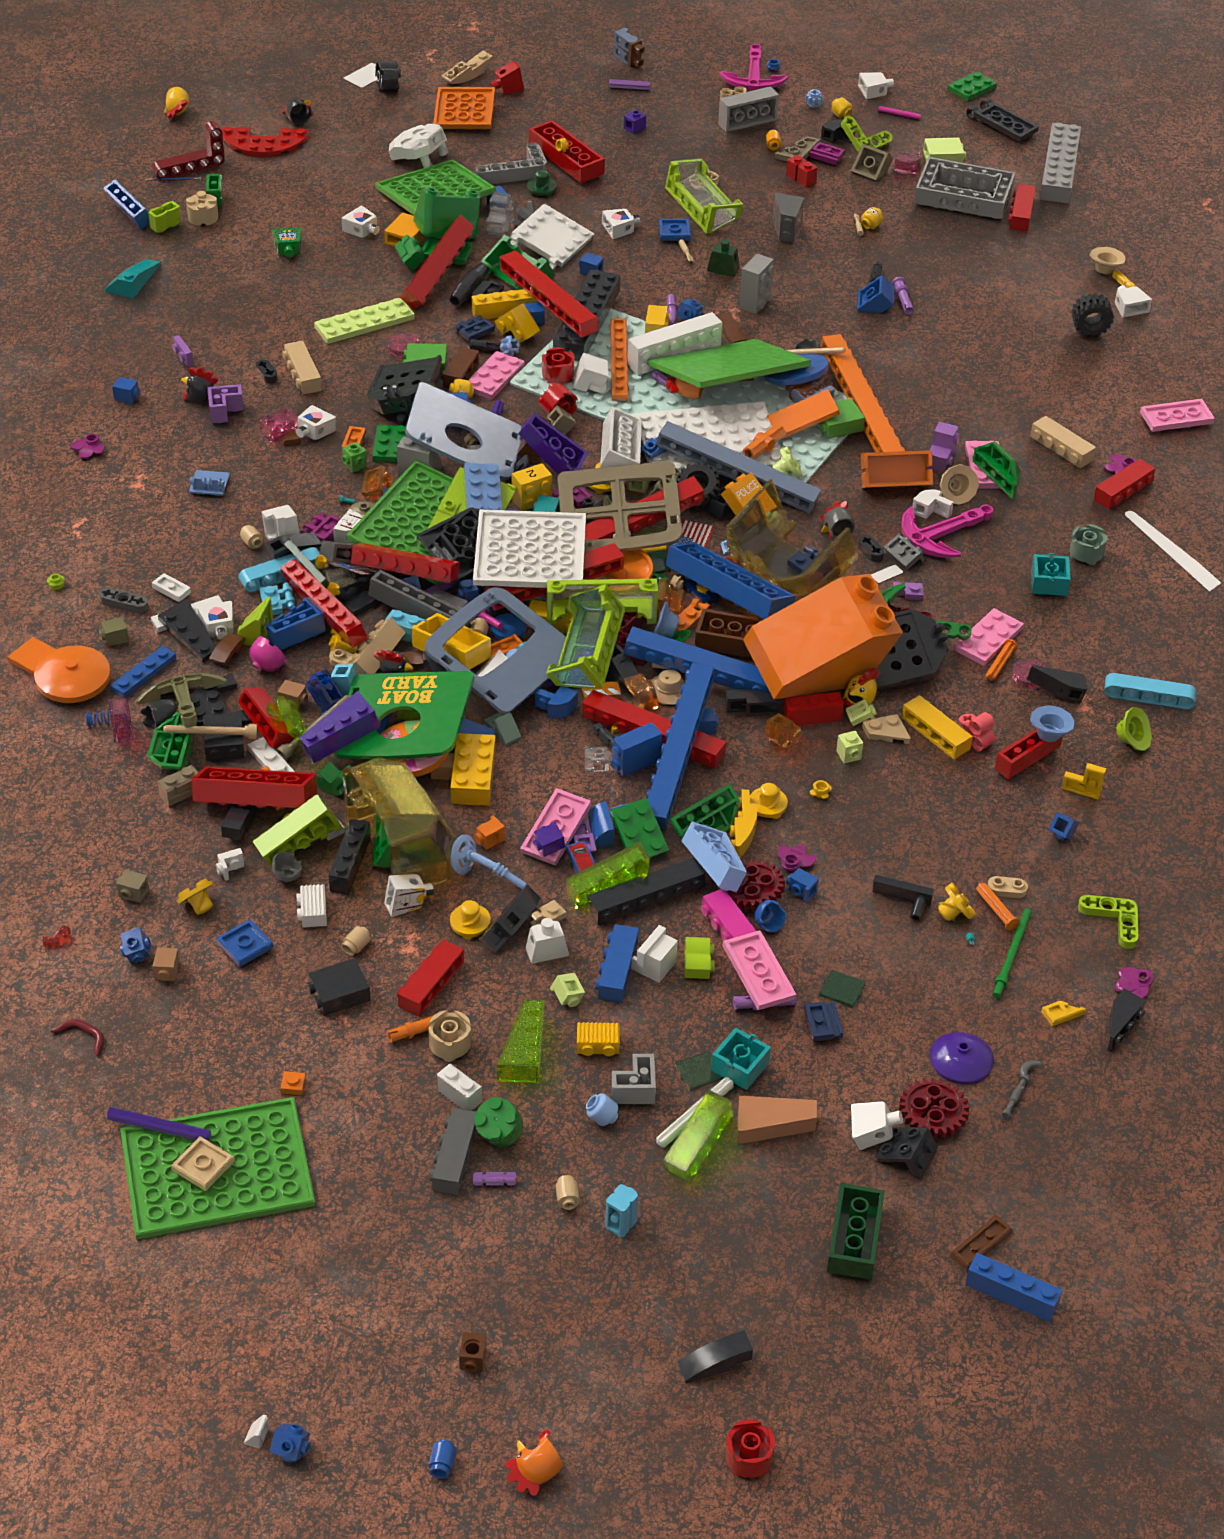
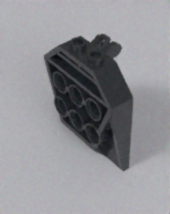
M441 355L428 359L385 366L383 364L380 365L367 392L372 409L383 415L411 410L419 383L424 382L436 387L442 362Z
M470 507L417 534V539L431 556L460 562L458 580L451 582L452 586L458 584L459 581L473 578L479 510L481 509Z
M914 609L894 613L901 630H906L908 633H903L890 650L893 654H887L878 666L877 670L880 674L875 680L877 690L934 680L948 652V646L945 642L948 640V636L946 633H942L944 625L942 623L936 624L934 619ZM892 667H897L899 670H893Z

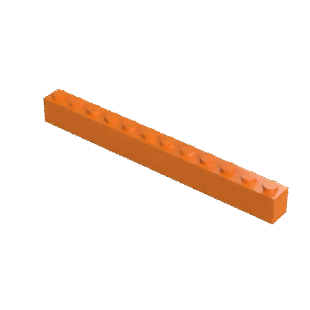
M841 334L822 336L821 348L844 347L846 349V352L843 354H824V356L828 359L829 366L846 398H851L864 415V432L874 451H905L904 447L900 445L899 438L896 437L893 427L890 426L888 418L885 417L883 408L879 406L877 397L873 395L872 388L869 387L867 379L864 378L861 368L858 367L857 360L853 358L851 349L847 347L846 340L843 339Z

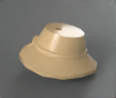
M1097 247L1089 254L1095 260L1096 271L1101 274H1111L1116 267L1124 265L1126 259L1121 251L1111 247Z
M961 464L950 467L942 475L940 482L942 496L953 501V504L958 505L969 502L976 495L979 487L977 474L971 467Z
M664 670L648 684V695L654 702L661 705H676L677 699L681 698V686L686 681L678 671Z

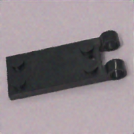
M989 98L980 102L981 110L976 106L966 110V115L969 119L977 118L1019 142L1035 134L1039 129V126L992 102Z

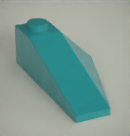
M150 259L141 261L113 279L105 288V292L134 298L159 268L161 262Z

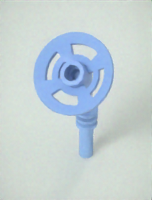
M461 835L455 840L451 850V865L456 873H468L476 861L492 869V872H496L497 876L500 875V878L504 877L520 889L525 886L526 882L509 872L507 867L504 868V865L500 866L499 862L495 863L476 853V844L471 836ZM464 842L465 846L458 852L461 844Z

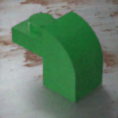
M329 761L316 774L317 787L332 796H339L352 783L350 781L352 778L349 775L354 769L348 765L340 771Z

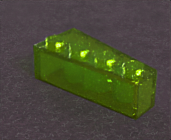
M638 842L567 878L566 893L575 908L586 906L587 895L648 874L650 857L641 843Z
M523 1000L497 1064V1081L540 1083L545 1000Z
M708 1089L663 1159L665 1169L686 1180H689L692 1175L696 1174L701 1162L734 1120L731 1100Z

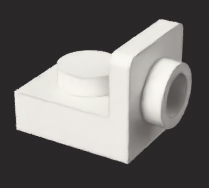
M241 848L217 855L218 863L216 864V869L225 881L229 880L228 871L244 867Z

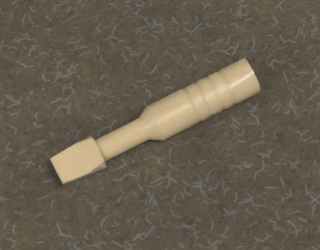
M854 214L857 233L859 236H863L864 232L859 221V215Z
M682 239L679 240L678 243L683 253L686 254L688 261L693 263V257L690 255L686 243Z

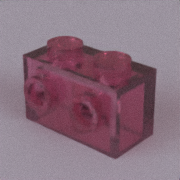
M287 407L258 419L259 432L269 442L284 437L287 432L297 429L298 418Z

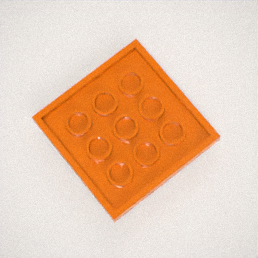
M438 87L433 124L440 125L442 129H491L495 87Z

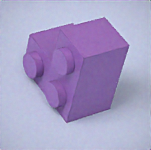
M241 384L208 387L211 423L228 422L227 412L243 410Z
M943 422L938 423L934 431L933 444L930 448L932 450V466L926 468L945 472L948 466L951 467L953 457H956L958 451L956 444L960 438V434H958L959 426Z

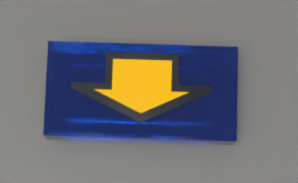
M688 580L683 583V588L694 598L700 599L704 604H712L719 600L717 593L710 592L707 587L698 585L694 580Z

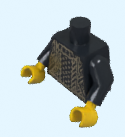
M323 555L316 557V567L318 569L323 568V576L330 582L327 590L340 602L348 601L358 595L359 586L367 584L366 575H355L354 571L344 567H335L328 563Z

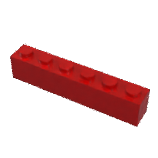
M366 543L352 546V564L447 583L458 580L460 565L458 561Z

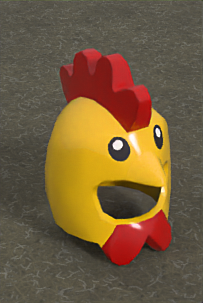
M173 87L169 89L165 95L166 108L164 110V113H167L168 119L181 115L189 105L188 93L183 88Z
M876 668L869 669L865 674L856 675L852 678L844 693L842 700L844 706L850 707L856 704L849 699L848 693L860 696L863 700L866 699L869 705L872 704L877 693V683L875 680L880 674Z

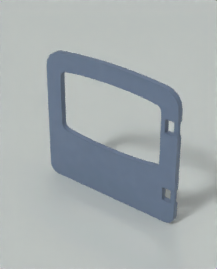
M496 587L490 588L473 599L441 625L426 641L425 651L431 659L441 664L448 672L470 671L447 653L443 646L467 623L494 604H502L533 628L535 633L522 647L495 669L481 677L474 674V683L471 689L478 696L489 702L497 711L507 714L511 713L549 679L546 674L548 666L550 664L558 666L566 636L503 588ZM579 648L575 649L573 658L577 655ZM446 658L451 664L448 665L442 659ZM489 692V693H490L491 695H493L496 699L492 700V699H491L489 696H487L486 694Z

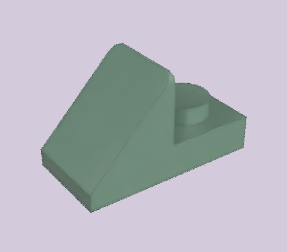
M499 712L484 719V725L494 729V735L505 746L521 739V734L510 712L505 715Z

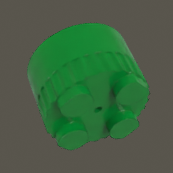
M492 1097L481 1104L474 1115V1123L478 1133L493 1146H509L522 1133V1116L514 1105L506 1099Z

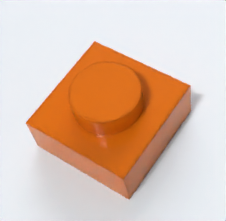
M284 1071L280 1088L281 1094L302 1095L306 1073Z

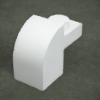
M925 490L913 499V513L925 519L933 512L949 518L952 515L953 501L941 497V491Z

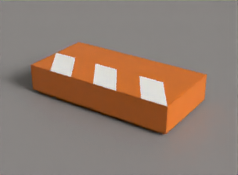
M618 681L606 682L599 689L581 688L584 700L592 690L621 699Z

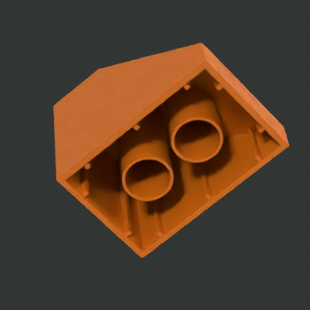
M871 574L840 577L760 621L750 628L743 641L773 699H781L846 689L854 676L865 674L869 669H877L903 632L895 619L894 612L889 608L881 594L876 580Z

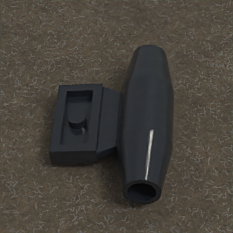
M480 263L468 271L458 282L449 301L453 306H459L475 295L503 292L504 285L492 280L484 281L489 268L486 264Z

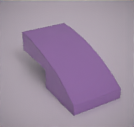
M583 820L572 841L577 843L584 840L590 852L593 853L596 852L593 833H591L589 820Z

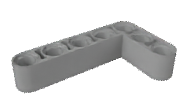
M529 143L527 144V160L480 165L476 167V175L490 184L530 180L535 177L536 171H547V162L540 145Z

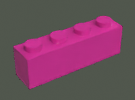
M720 889L703 896L701 911L711 921L713 929L720 933L723 941L756 932L726 891Z

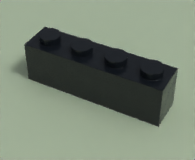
M350 819L328 875L330 892L350 894L371 839L369 821Z

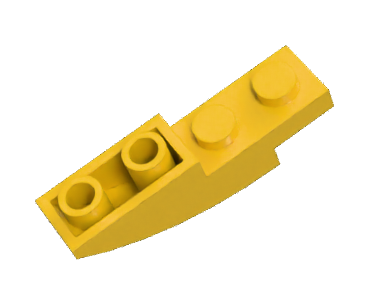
M749 790L741 791L740 802L737 806V809H741V811H738V817H735L734 825L730 826V837H734L731 843L739 858L749 848L757 823L758 804H750Z

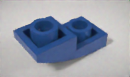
M651 437L641 447V451L651 458H655L667 450L656 445L658 437L656 439Z

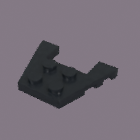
M232 673L223 676V678L227 679L228 683L208 689L202 687L190 694L198 719L196 726H203V715L229 713L220 693L237 689V683ZM244 710L233 712H241L242 723H246V726L253 724Z

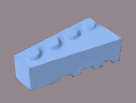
M691 822L682 839L683 844L719 888L724 891L731 890L737 892L747 871L726 832Z

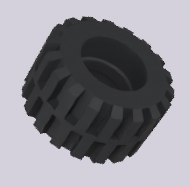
M1089 293L1087 294L1088 296L1083 295L1081 299L1076 300V304L1072 306L1071 313L1075 329L1081 335L1095 337V335L1099 336L1102 332L1105 333L1107 329L1111 328V324L1114 322V314L1107 297L1104 298V295H1098V293H1094V295ZM1092 313H1098L1096 316L1087 317Z
M694 462V465L688 464L687 468L683 467L681 469V473H678L677 483L694 476L698 482L706 484L707 487L703 489L704 501L692 506L695 507V510H699L700 507L706 509V506H709L710 499L719 496V476L716 474L715 469L711 470L710 465L705 466V463L701 462L700 465Z

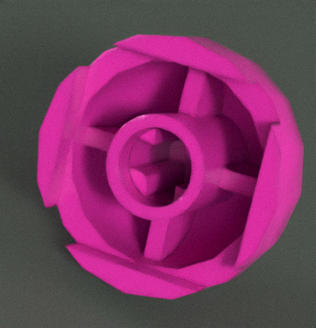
M261 636L255 640L250 648L249 654L253 661L252 666L258 671L274 672L286 662L287 658L277 646H271L268 644L270 641Z

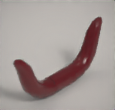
M67 1020L51 1029L52 1033H59L68 1028L77 1027L95 1036L94 1053L97 1056L104 1043L101 1031L81 1020Z

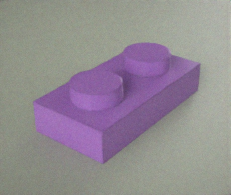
M179 335L174 336V344H172L174 353L179 355L180 361L184 362L187 367L193 366L192 351Z

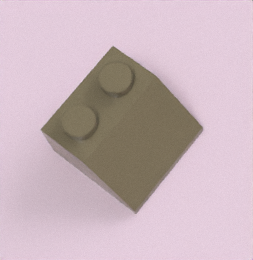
M862 144L851 172L878 181L887 173L893 157L885 151Z

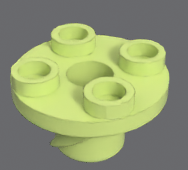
M786 446L780 449L781 460L774 463L772 468L788 475L793 474L797 479L803 475L800 469L801 466L797 459H793L791 456L792 452L789 447Z

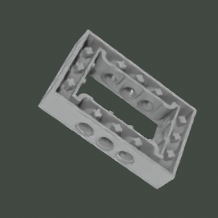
M928 157L916 186L914 203L944 208L950 211H960L966 214L971 213L978 216L1002 219L1013 190L1015 172Z

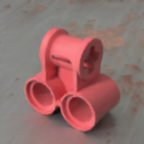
M983 712L978 716L964 714L959 717L962 729L972 736L971 745L975 750L980 752L996 741L995 734L990 730L994 725V720L989 713Z

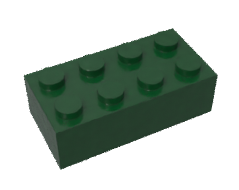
M840 1183L827 1266L828 1273L872 1280L885 1190Z

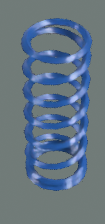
M127 707L125 708V714L124 709L121 708V719L117 709H115L114 720L110 710L107 712V720L104 712L101 711V722L95 711L94 723L89 712L85 713L87 727H91V723L95 726L96 717L100 726L102 725L103 717L108 725L109 714L113 724L116 722V714L120 723L122 722L123 715L126 722H129Z

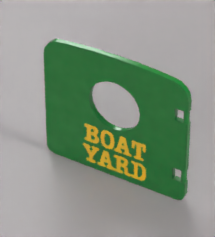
M471 671L356 675L349 687L348 696L351 697L354 691H359L375 710L379 723L385 716L398 710L417 712L421 717L420 723L410 734L395 739L381 736L376 729L332 754L337 758L408 759L442 756L449 753L457 741L474 683V674Z

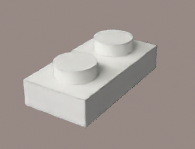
M165 573L152 582L153 589L178 602L191 593V587Z

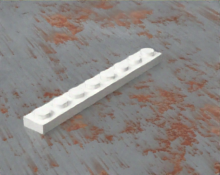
M264 737L247 744L248 751L262 767L268 766L272 771L295 772L279 753L270 747ZM342 825L344 829L338 832L335 829L328 833L329 837H327V840L329 841L345 833V827Z

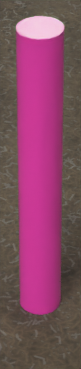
M883 106L878 108V112L917 120L921 118V114Z
M485 612L477 616L484 618L489 624L499 630L504 626L502 622Z

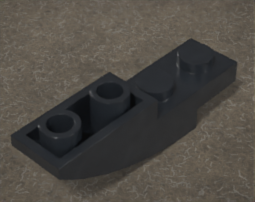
M526 884L479 940L492 953L497 952L505 941L524 923L539 903L541 897Z

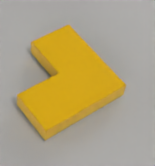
M1087 763L1084 776L1066 771L1062 789L1099 800L1106 768Z

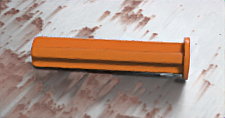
M1005 640L1003 649L986 673V678L989 681L997 678L1011 654L1018 649V644L1014 640Z
M979 883L976 891L1002 920L1006 930L1015 929L1019 925L1020 920L1011 914L986 883Z

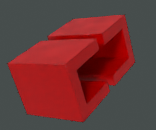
M799 155L787 159L786 175L797 180L804 187L817 183V166Z

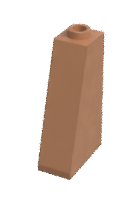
M739 1096L737 1144L815 1131L816 1122H821V1109H817V1100Z

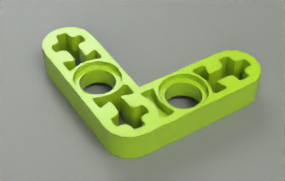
M846 116L841 122L842 128L858 153L862 144L880 149L887 146L893 139L889 131H882L866 138L852 116ZM853 133H857L859 138H856ZM872 140L877 142V146L872 143Z
M1083 895L1080 897L1078 910L1082 914L1118 918V941L1120 946L1125 949L1136 947L1138 941V907L1133 900L1094 895ZM1103 905H1110L1112 909H1105ZM1123 922H1131L1133 926H1126ZM1127 934H1130V940H1127Z

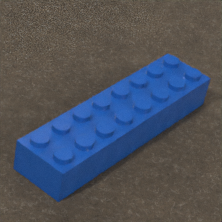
M695 542L670 545L666 566L672 568V571L683 574L686 579L694 580L700 586L707 587L710 592L718 593L723 599L731 600L736 606L747 609L749 613L760 616L762 620L795 602L796 595Z

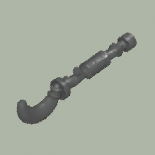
M1030 1060L1021 1065L1019 1070L1020 1083L1014 1089L1007 1108L1002 1112L1004 1118H1010L1014 1105L1017 1104L1022 1091L1025 1090L1024 1086L1030 1082L1028 1070L1034 1066H1041L1042 1063L1040 1061Z

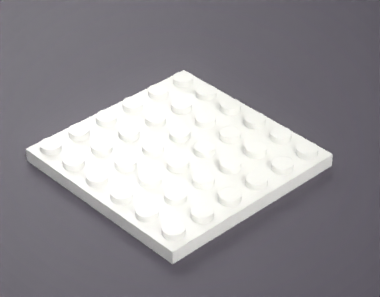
M479 510L473 585L547 588V580H583L586 513ZM583 585L566 586L569 589H582Z

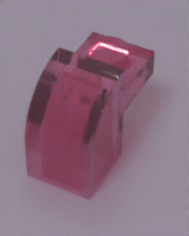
M915 147L911 154L899 152L895 159L894 172L902 174L919 172L922 163L921 148Z

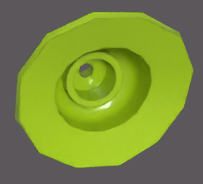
M1132 707L1126 711L1124 719L1117 724V735L1122 743L1130 744L1135 750L1144 751L1151 744L1150 723L1148 716L1141 708Z

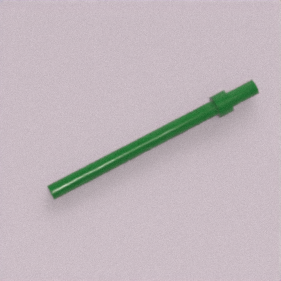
M1024 909L1001 973L997 975L995 980L996 986L992 996L996 999L1001 997L1003 989L1007 987L1008 975L1032 914L1030 909Z

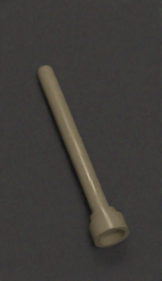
M345 695L292 742L285 745L282 744L277 749L281 757L286 761L293 756L294 749L301 744L299 737L350 698V696Z

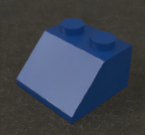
M883 275L858 291L857 310L860 312L882 313L893 306L894 286Z

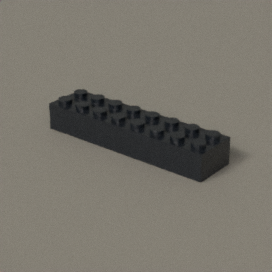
M590 269L575 299L597 316L599 320L598 331L580 337L562 322L553 339V348L560 347L565 348L566 352L571 351L574 354V360L580 361L583 353L588 354L620 292L621 275Z

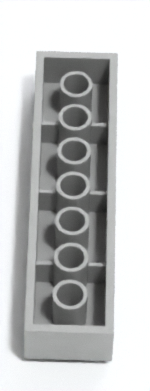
M1059 122L1052 123L1039 200L1069 204L1081 126L1075 124L1066 125Z

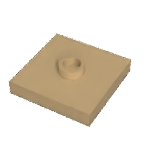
M200 1136L171 1165V1170L207 1191L235 1162V1159L231 1154Z

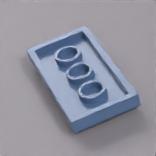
M464 462L466 509L473 507L481 510H502L499 465Z

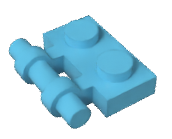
M287 582L283 584V588L278 590L277 585L259 588L262 602L267 597H271L273 615L283 614V609L286 608L290 611V608L296 605L295 598L292 596L293 589Z

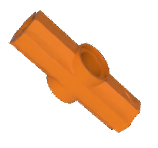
M777 424L765 433L758 432L753 442L743 448V454L755 459L764 451L771 452L775 443L786 434L783 426Z

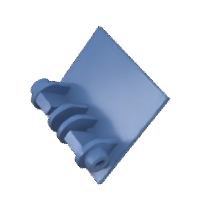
M196 470L195 475L189 479V484H191L189 493L223 495L230 473Z

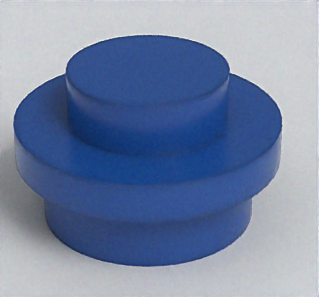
M770 59L767 63V68L770 71L779 70L781 68L780 61Z

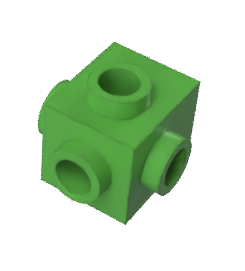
M355 442L342 448L343 464L352 473L367 467V452L364 447Z

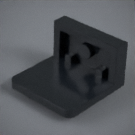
M893 1127V1137L882 1143L875 1156L877 1161L905 1162L913 1177L921 1178L938 1148L936 1141L928 1127Z

